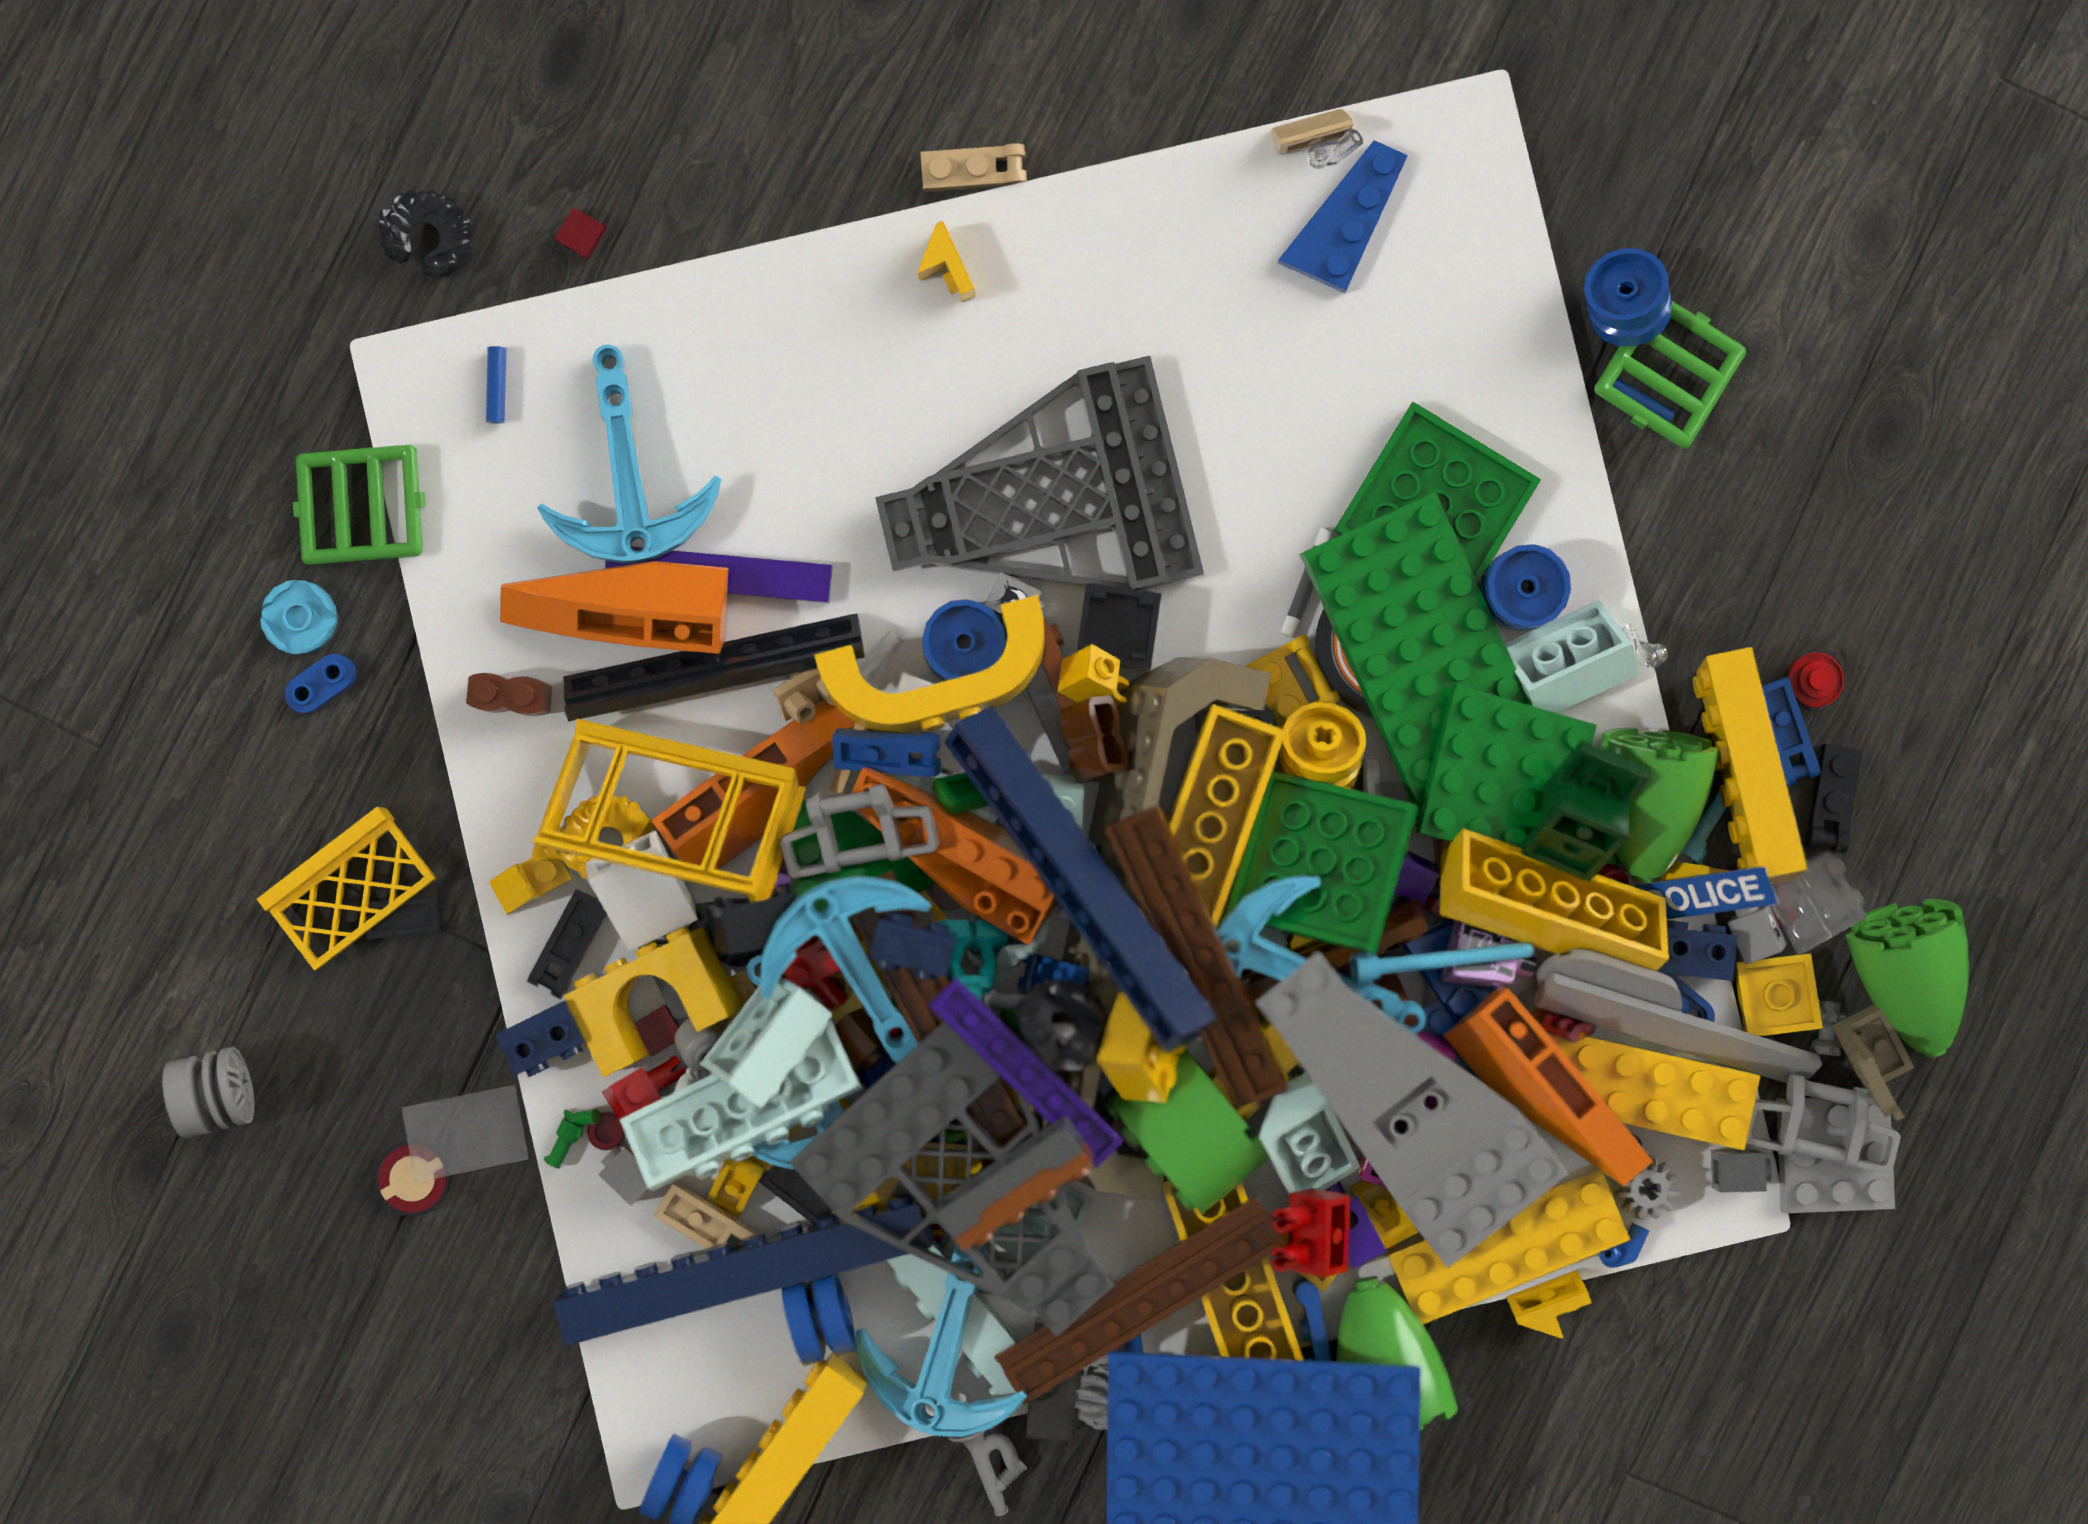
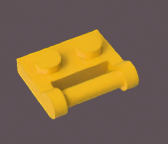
M1306 633L1246 665L1248 668L1271 673L1265 702L1269 710H1274V719L1282 730L1288 717L1301 706L1311 704L1286 658L1288 655L1295 652L1319 697L1314 702L1335 704L1341 700L1337 690L1332 691L1308 646L1311 642Z

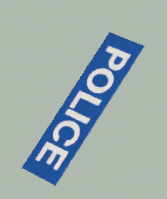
M1765 866L1632 886L1664 897L1666 899L1667 919L1779 904Z

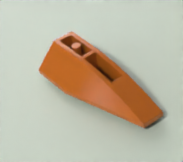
M651 561L505 583L500 586V622L537 631L606 643L719 654L726 639L729 568Z
M823 700L814 706L816 713L812 719L804 724L793 720L742 756L795 768L798 785L806 787L834 754L832 735L836 728L853 729L855 722L845 716L835 705H829ZM720 774L713 775L651 820L669 847L682 862L702 865L732 777ZM744 781L715 866L716 870L764 836L779 788Z
M863 767L851 794L870 791L871 786L883 784L894 807L928 806L931 808L939 845L935 851L910 855L908 857L963 908L1028 945L1032 944L1058 904V901L1009 832L970 811L949 815L936 795L873 769ZM873 806L857 809L882 832L879 816ZM896 817L903 847L928 842L926 827L922 817Z
M1500 985L1443 1034L1445 1039L1486 1086L1520 1109L1529 1120L1621 1185L1625 1186L1653 1162L1580 1071L1507 987Z

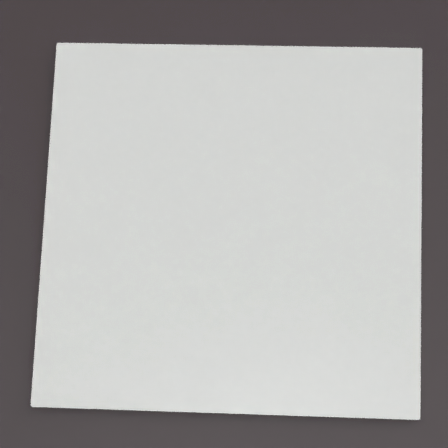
M1505 70L1492 71L354 339L350 344L372 446L383 447L410 444L417 450L419 492L425 493V508H420L423 551L417 557L399 558V563L507 1028L565 1001L564 996L560 1000L550 995L551 990L542 985L535 987L528 983L527 979L575 889H580L598 899L588 879L581 878L579 872L569 868L574 878L573 880L506 915L489 883L490 880L512 865L521 864L533 857V838L537 836L576 728V720L568 722L564 711L563 676L682 651L574 638L500 622V586L502 584L605 568V560L594 559L563 542L546 524L537 509L543 503L560 514L588 521L591 527H614L617 525L606 422L601 417L596 378L599 373L593 364V354L602 345L609 344L617 347L624 357L625 364L622 372L628 380L633 412L630 422L649 519L656 520L678 513L675 508L677 505L697 494L709 483L714 475L721 478L719 494L707 520L685 544L674 549V551L833 566L829 603L727 594L725 641L857 613L861 626L865 658L857 659L856 661L861 676L870 686L881 692L895 694L902 673L933 684L944 682L932 673L924 659L922 637L926 622L936 609L950 601L968 599L985 605L999 574L937 566L930 563L893 572L875 497L913 488L928 476L934 475L1076 374L1077 370L1110 362L1116 364L1150 355L1204 571L1202 576L1140 590L1161 593L1150 670L1177 657L1212 658L1246 667L1247 664L1305 633L1311 642L1308 646L1313 654L1314 629L1323 608L1314 587L1295 637L1290 638L1280 633L1305 569L1299 554L1313 548L1320 528L1333 532V538L1340 536L1333 531L1413 401L1541 479L1493 560L1518 545L1535 544L1552 550L1563 560L1570 573L1571 593L1567 606L1556 619L1600 600L1633 644L1639 676L1560 711L1558 714L1596 724L1592 744L1600 748L1602 733L1606 730L1637 728L1638 736L1642 731L1663 733L1664 730H1669L1509 74ZM1337 109H1343L1353 120L1354 125L1347 137L1283 155L1277 152L1272 135V128ZM1374 140L1408 155L1345 293L1277 263L1278 259ZM941 221L944 222L975 288V296L964 302L961 301L958 293L950 294L942 274L948 272L947 269L923 280L918 279V269L936 223ZM489 346L506 348L505 423L503 424L486 423L487 347ZM607 358L603 362V367L611 369L616 365V359ZM1078 386L1072 387L1033 415L1039 443L1042 448L1091 437L1081 390ZM620 394L611 395L609 403L612 405L619 404L622 396ZM1024 421L965 464V467L1033 451L1034 445L1028 422ZM1095 448L1085 450L1097 457ZM1077 453L1067 471L1086 482L1096 464ZM1071 454L1049 460L1063 468ZM402 460L382 462L383 489L395 543L407 542ZM1041 462L1030 480L1049 491L1059 472ZM1034 463L1012 469L1026 477ZM1099 468L1090 485L1106 494ZM1004 471L994 489L1013 499L1022 481ZM997 472L975 478L989 486ZM1063 476L1053 494L1072 505L1082 486ZM967 480L957 498L976 508L986 490ZM960 481L949 483L952 494ZM1027 485L1017 503L1035 513L1046 495ZM1086 489L1076 508L1095 518L1105 500ZM990 494L980 512L999 522L1009 504ZM1049 499L1039 516L1058 527L1068 509ZM954 503L962 531L972 513ZM1109 504L1099 520L1112 517ZM1013 507L1003 526L1021 536L1032 518ZM1072 512L1063 529L1089 523V521ZM976 516L966 535L985 545L995 527ZM1036 521L1026 538L1053 531ZM1106 529L1065 541L1064 545L1072 576L1121 583L1127 581L1117 536L1113 530ZM999 530L989 547L1016 541V539ZM636 539L632 542L631 547L644 548L645 541ZM963 539L966 552L979 550L978 547ZM1054 543L988 559V563L993 565L1065 574L1059 547ZM1011 576L1042 591L1039 600L1045 603L1042 609L1043 619L1046 618L1049 626L1056 623L1064 641L1063 645L1058 646L1063 658L1077 652L1086 586ZM1526 581L1522 582L1521 590L1526 594H1531V591L1527 590L1529 584ZM997 615V617L999 618L1000 622L1004 627V633L1005 635H1007L1002 617ZM1496 623L1504 643L1532 631H1513ZM958 637L956 641L957 646L961 649H967L970 647L971 639L968 637L963 640ZM1295 652L1288 655L1286 658L1310 703L1318 700L1319 697ZM1119 667L1118 675L1130 681L1148 671ZM477 673H492L507 679L527 676L544 681L552 686L550 713L542 716H526L510 710L502 713H492L473 708L466 704L468 677ZM789 674L581 720L742 756L795 719L791 718L785 721L781 717L778 702L772 691L790 679ZM1026 688L1011 701L994 708L1000 718L1005 720L1010 732L1020 746L1029 753L1031 761L1041 774L1064 775ZM1265 702L1264 710H1269ZM1336 702V703H1335L1336 705H1339V706H1342V707L1346 708V707H1345L1344 705H1342L1340 702ZM1209 704L1201 710H1207V708L1213 704ZM1222 707V708H1225V709H1228V710H1245V709H1231V708ZM1348 709L1359 719L1365 730L1366 747L1362 760L1379 759L1380 796L1413 804L1375 720ZM1195 714L1173 730L1158 800L1163 814L1171 811L1195 743ZM1274 719V727L1279 728V726L1277 725V723H1276V721H1275V719ZM590 745L560 827L564 825L565 817L570 816L573 809L577 808L581 801H586L591 796L596 797L600 794L615 750ZM628 753L614 794L619 798L622 795L626 796L628 801H636L641 811L645 812L646 816L652 820L716 773ZM834 754L806 786L807 791L804 800L815 797L825 800L845 796L829 789L837 770L834 769ZM1278 755L1274 763V771L1279 772ZM941 768V773L948 776L957 774ZM1101 780L1084 782L1082 831L1087 838L1089 837ZM1356 782L1355 785L1352 787L1353 790H1356ZM857 809L851 810L863 819H865L866 821H868L870 824H872ZM1417 814L1407 850L1435 863L1433 842L1442 840L1415 833L1419 818ZM998 818L995 825L1006 830ZM654 825L655 831L664 847L670 851L674 860L681 861ZM604 827L600 830L597 842L620 847L623 845V837L617 829ZM763 837L718 870L750 877ZM1615 852L1614 855L1616 856L1618 862L1620 863V864L1617 865V866H1619V867L1625 872V870H1624V868H1623V866H1622V864H1621V862H1620V860H1619V858H1618V856H1617V854H1616V852ZM1681 853L1675 862L1691 864L1693 859ZM1625 872L1629 878V886L1648 884L1632 880V875ZM1660 877L1655 878V882H1659ZM685 880L695 904L713 902L714 897L719 896L722 897V900L725 898H748L746 894ZM1435 883L1429 895L1433 896L1440 893L1441 887H1436ZM931 886L925 889L926 893L929 896ZM1396 896L1393 902L1401 904L1406 901L1407 896ZM1058 903L1050 914L1048 936L1045 938V942L1038 946L1035 953L1062 960L1070 921L1058 918L1061 906ZM962 906L953 911L942 910L949 919L966 920V916L970 912ZM915 909V915L920 924L925 925L935 916L930 909L929 911ZM1427 913L1425 914L1428 924L1432 925L1437 921V918ZM1714 913L1667 919L1689 922L1688 930L1702 931L1703 924L1717 925ZM606 915L565 994L576 989L573 982L594 973L596 978L607 974L604 967L625 957L627 963L638 958L635 951L639 950V947L631 951L627 950L608 915ZM668 933V934H666V935H664V936H662V937H659L655 942H656V943H667V942H669L666 936L669 935L670 933ZM1290 933L1283 934L1285 940L1288 938ZM1675 943L1673 945V952L1676 949ZM1533 946L1534 953L1532 955L1536 956L1537 964L1533 975L1527 978L1515 974L1513 982L1504 986L1513 993L1530 1014L1536 1008L1534 996L1538 992V969L1544 961L1556 955V953ZM963 953L960 965L966 976L978 975L980 970L973 966ZM1022 961V963L1010 970L1000 986L994 987L993 990H996L998 994L1018 993L1025 995L1027 992H1030L1017 988L1019 978L1024 977L1026 963ZM551 962L548 972L559 977L563 968ZM720 962L727 978L747 968V966L736 967ZM761 963L756 965L754 970L755 975L761 978ZM1418 970L1397 973L1409 1000L1415 1001L1423 1007L1436 998V995ZM642 975L632 987L629 1008L634 1023L666 1004L651 975ZM1675 975L1710 1003L1715 1013V1023L1743 1031L1731 981ZM809 988L803 990L813 999H815L818 1003H820V1001L814 996V994L809 990ZM889 989V990L887 991V994H888L889 998L891 999L892 993H891V991H890V989ZM1691 1009L1687 1013L1698 1017V1012L1695 1009ZM728 1017L718 1021L723 1031L728 1028L726 1022L729 1020ZM830 1017V1019L833 1022V1025L835 1026L836 1022ZM676 1018L680 1026L683 1024V1022L689 1019ZM1597 1026L1595 1033L1590 1035L1595 1038L1741 1070L1601 1026ZM559 1027V1034L564 1037L565 1032L562 1027ZM1202 1041L1201 1046L1192 1055L1207 1074L1215 1065L1204 1041ZM586 1042L581 1044L582 1052L564 1061L560 1054L547 1060L549 1068L528 1078L526 1071L518 1074L566 1286L581 1281L585 1282V1286L599 1283L598 1279L613 1272H620L621 1276L635 1273L634 1269L636 1267L651 1262H656L657 1267L671 1263V1258L688 1252H692L693 1257L707 1254L705 1247L653 1215L675 1181L706 1199L725 1161L718 1164L720 1170L707 1178L698 1179L697 1175L691 1177L687 1174L654 1191L648 1189L632 1206L598 1175L605 1168L601 1161L611 1150H600L590 1143L587 1136L588 1125H582L584 1127L583 1136L578 1138L577 1143L571 1144L560 1169L554 1168L544 1161V1157L550 1155L558 1138L556 1132L562 1119L565 1118V1109L570 1110L572 1113L588 1109H598L600 1113L613 1112L602 1094L603 1090L640 1067L649 1072L670 1059L673 1055L678 1057L681 1063L673 1067L671 1071L674 1072L682 1066L687 1071L688 1066L683 1061L675 1044L651 1057L649 1054V1056L604 1078ZM525 1044V1050L530 1054V1047ZM1298 1064L1287 1073L1289 1077L1287 1083L1299 1077L1296 1072L1299 1068ZM679 1080L659 1092L661 1099L675 1093V1086ZM864 1082L861 1084L862 1089L844 1097L851 1105L867 1091ZM1757 1090L1756 1099L1760 1100L1759 1093ZM1273 1096L1259 1101L1261 1104L1260 1108L1250 1118L1244 1120L1258 1136L1260 1135ZM1014 1102L1025 1125H1027V1118L1023 1107ZM1760 1110L1756 1114L1752 1136L1770 1140L1763 1110ZM1337 1117L1358 1161L1362 1151ZM1529 1120L1570 1172L1592 1164ZM816 1124L799 1130L791 1138V1143L816 1136L818 1134ZM1624 1124L1631 1134L1639 1137L1645 1152L1648 1155L1657 1157L1658 1165L1662 1162H1667L1671 1165L1667 1175H1676L1679 1180L1676 1184L1669 1186L1670 1189L1679 1192L1678 1198L1668 1196L1666 1199L1671 1204L1672 1210L1668 1212L1659 1206L1660 1215L1658 1219L1651 1218L1647 1211L1646 1216L1641 1220L1635 1217L1634 1210L1627 1213L1621 1208L1626 1199H1616L1614 1192L1622 1189L1623 1186L1614 1183L1613 1178L1603 1172L1627 1233L1632 1222L1650 1230L1637 1260L1631 1264L1610 1268L1601 1262L1599 1253L1465 1308L1506 1299L1508 1295L1575 1270L1578 1271L1581 1279L1585 1280L1787 1231L1790 1228L1788 1213L1781 1212L1780 1181L1773 1150L1749 1144L1745 1145V1149H1756L1766 1153V1159H1769L1771 1162L1772 1177L1770 1182H1766L1767 1192H1719L1712 1188L1711 1150L1740 1149ZM627 1136L618 1146L621 1150L630 1144ZM1124 1141L1119 1145V1147L1130 1148ZM1143 1146L1138 1150L1149 1155ZM1269 1159L1242 1181L1247 1199L1257 1195L1273 1221L1280 1219V1217H1272L1274 1210L1288 1207L1290 1196L1271 1159ZM766 1169L764 1170V1172H763L761 1178H762L763 1175L767 1172ZM1359 1169L1340 1180L1346 1194L1350 1195V1200L1355 1197L1350 1187L1362 1181ZM1645 1179L1641 1182L1644 1184V1187L1639 1186V1191L1648 1195L1651 1192L1648 1188H1653V1183ZM1068 1180L1065 1182L1093 1199L1079 1228V1232L1083 1237L1088 1253L1113 1281L1118 1280L1181 1241L1163 1188L1161 1189L1159 1201L1097 1191L1078 1181L1071 1183ZM759 1181L738 1219L746 1225L753 1226L762 1233H765L766 1238L779 1232V1229L789 1225L791 1222L807 1226L813 1225L759 1183ZM900 1182L888 1200L910 1193V1191ZM888 1200L886 1201V1203L884 1204V1206H885V1205H889V1201H888ZM1350 1213L1349 1229H1353L1356 1222ZM1418 1231V1233H1416V1234H1414V1235H1412V1236H1410V1237H1408V1238H1411V1237L1416 1236V1235L1421 1234V1233ZM731 1234L726 1243H729L732 1247L737 1246L741 1239ZM950 1237L943 1249L952 1258L955 1246L958 1244ZM991 1242L985 1246L988 1254H990ZM995 1244V1256L1004 1261H1017L1018 1257ZM1385 1253L1350 1270L1348 1266V1272L1337 1274L1325 1292L1316 1287L1319 1294L1327 1341L1338 1339L1342 1311L1349 1290L1356 1287V1280L1377 1276L1378 1281L1387 1282L1402 1296ZM1271 1254L1268 1255L1270 1265L1271 1259L1278 1258L1277 1256H1271ZM886 1260L837 1273L851 1308L855 1336L857 1330L865 1328L876 1345L899 1366L895 1373L917 1385L937 1320L934 1317L929 1320L924 1316L915 1303L918 1297L910 1288L905 1291L897 1284L891 1275L894 1269ZM966 1261L965 1268L970 1269L972 1262ZM1271 1265L1299 1348L1310 1346V1341L1303 1342L1299 1326V1319L1305 1318L1303 1305L1297 1301L1292 1291L1294 1281L1303 1276L1297 1271L1292 1270L1278 1272ZM1006 1268L1007 1274H1009L1013 1269ZM810 1280V1281H807L806 1283H807V1285L809 1286V1288H810V1290H811V1292H812L813 1298H814V1294H813V1284H812V1283H813V1280ZM781 1289L579 1342L617 1506L620 1509L641 1506L654 1472L673 1433L691 1440L692 1450L686 1466H692L697 1453L704 1447L722 1454L713 1477L716 1478L713 1488L725 1486L730 1480L733 1483L739 1481L735 1477L740 1470L739 1467L752 1449L757 1453L760 1452L762 1448L758 1444L763 1434L774 1419H777L779 1422L784 1419L781 1412L785 1408V1404L797 1388L802 1391L806 1389L807 1385L803 1382L814 1365L803 1366L796 1353L786 1320ZM982 1294L1019 1339L1045 1324L1033 1310L1029 1312L994 1294ZM1198 1298L1141 1333L1144 1353L1221 1357L1201 1298ZM825 1339L826 1353L824 1360L826 1361L832 1351ZM1124 1345L1113 1350V1352H1124ZM960 1349L950 1391L951 1399L972 1404L978 1399L994 1398L989 1391L992 1385L983 1375L977 1378L971 1372L964 1361L968 1357ZM857 1350L839 1356L864 1375ZM1108 1354L1089 1366L1108 1364ZM1089 1366L1027 1404L1020 1406L1009 1417L1076 1402L1079 1394L1075 1390L1080 1389V1377L1087 1375ZM867 1382L864 1394L813 1464L934 1435L918 1431L903 1423L882 1405ZM926 1404L927 1413L934 1416L933 1407L930 1404Z

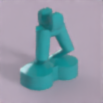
M957 919L937 921L938 923L950 926V932L958 933L948 969L950 981L956 977L972 994L982 1001V994L990 993L993 989L992 986L998 966L994 951H1000L1008 945L1009 934L986 920H976L974 924H970L969 920ZM965 949L980 951L982 967L978 975L966 976L960 962Z

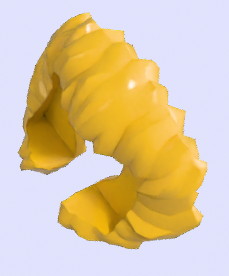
M616 794L613 795L602 828L612 827L617 829L623 837V845L655 831L650 817H647L646 813L641 811L636 801H628V798L623 795L620 798ZM599 795L596 797L591 796L588 800L581 801L578 807L573 809L571 815L565 817L564 825L559 828V833L584 838ZM559 851V857L569 868L579 872L581 878L587 879L586 862L593 858Z

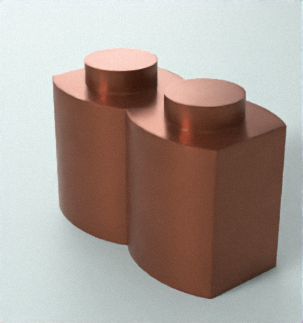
M477 673L468 677L466 704L492 713H502L510 710L526 716H542L550 713L552 686L544 681L527 676L507 679L492 673Z

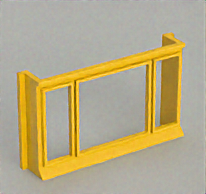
M577 719L574 737L537 836L533 838L534 848L532 856L548 860L551 849L746 894L750 902L768 899L772 897L784 861L781 839L787 833L794 830L807 790L806 787L798 785L795 768ZM590 745L615 750L584 838L558 833ZM628 753L732 777L701 866L597 842ZM745 780L779 788L750 877L715 869Z

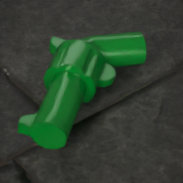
M565 1109V1118L562 1119L556 1132L558 1136L550 1155L544 1157V1161L548 1165L560 1169L571 1144L577 1143L578 1138L583 1136L584 1127L582 1125L600 1122L601 1114L598 1109L580 1110L574 1113Z

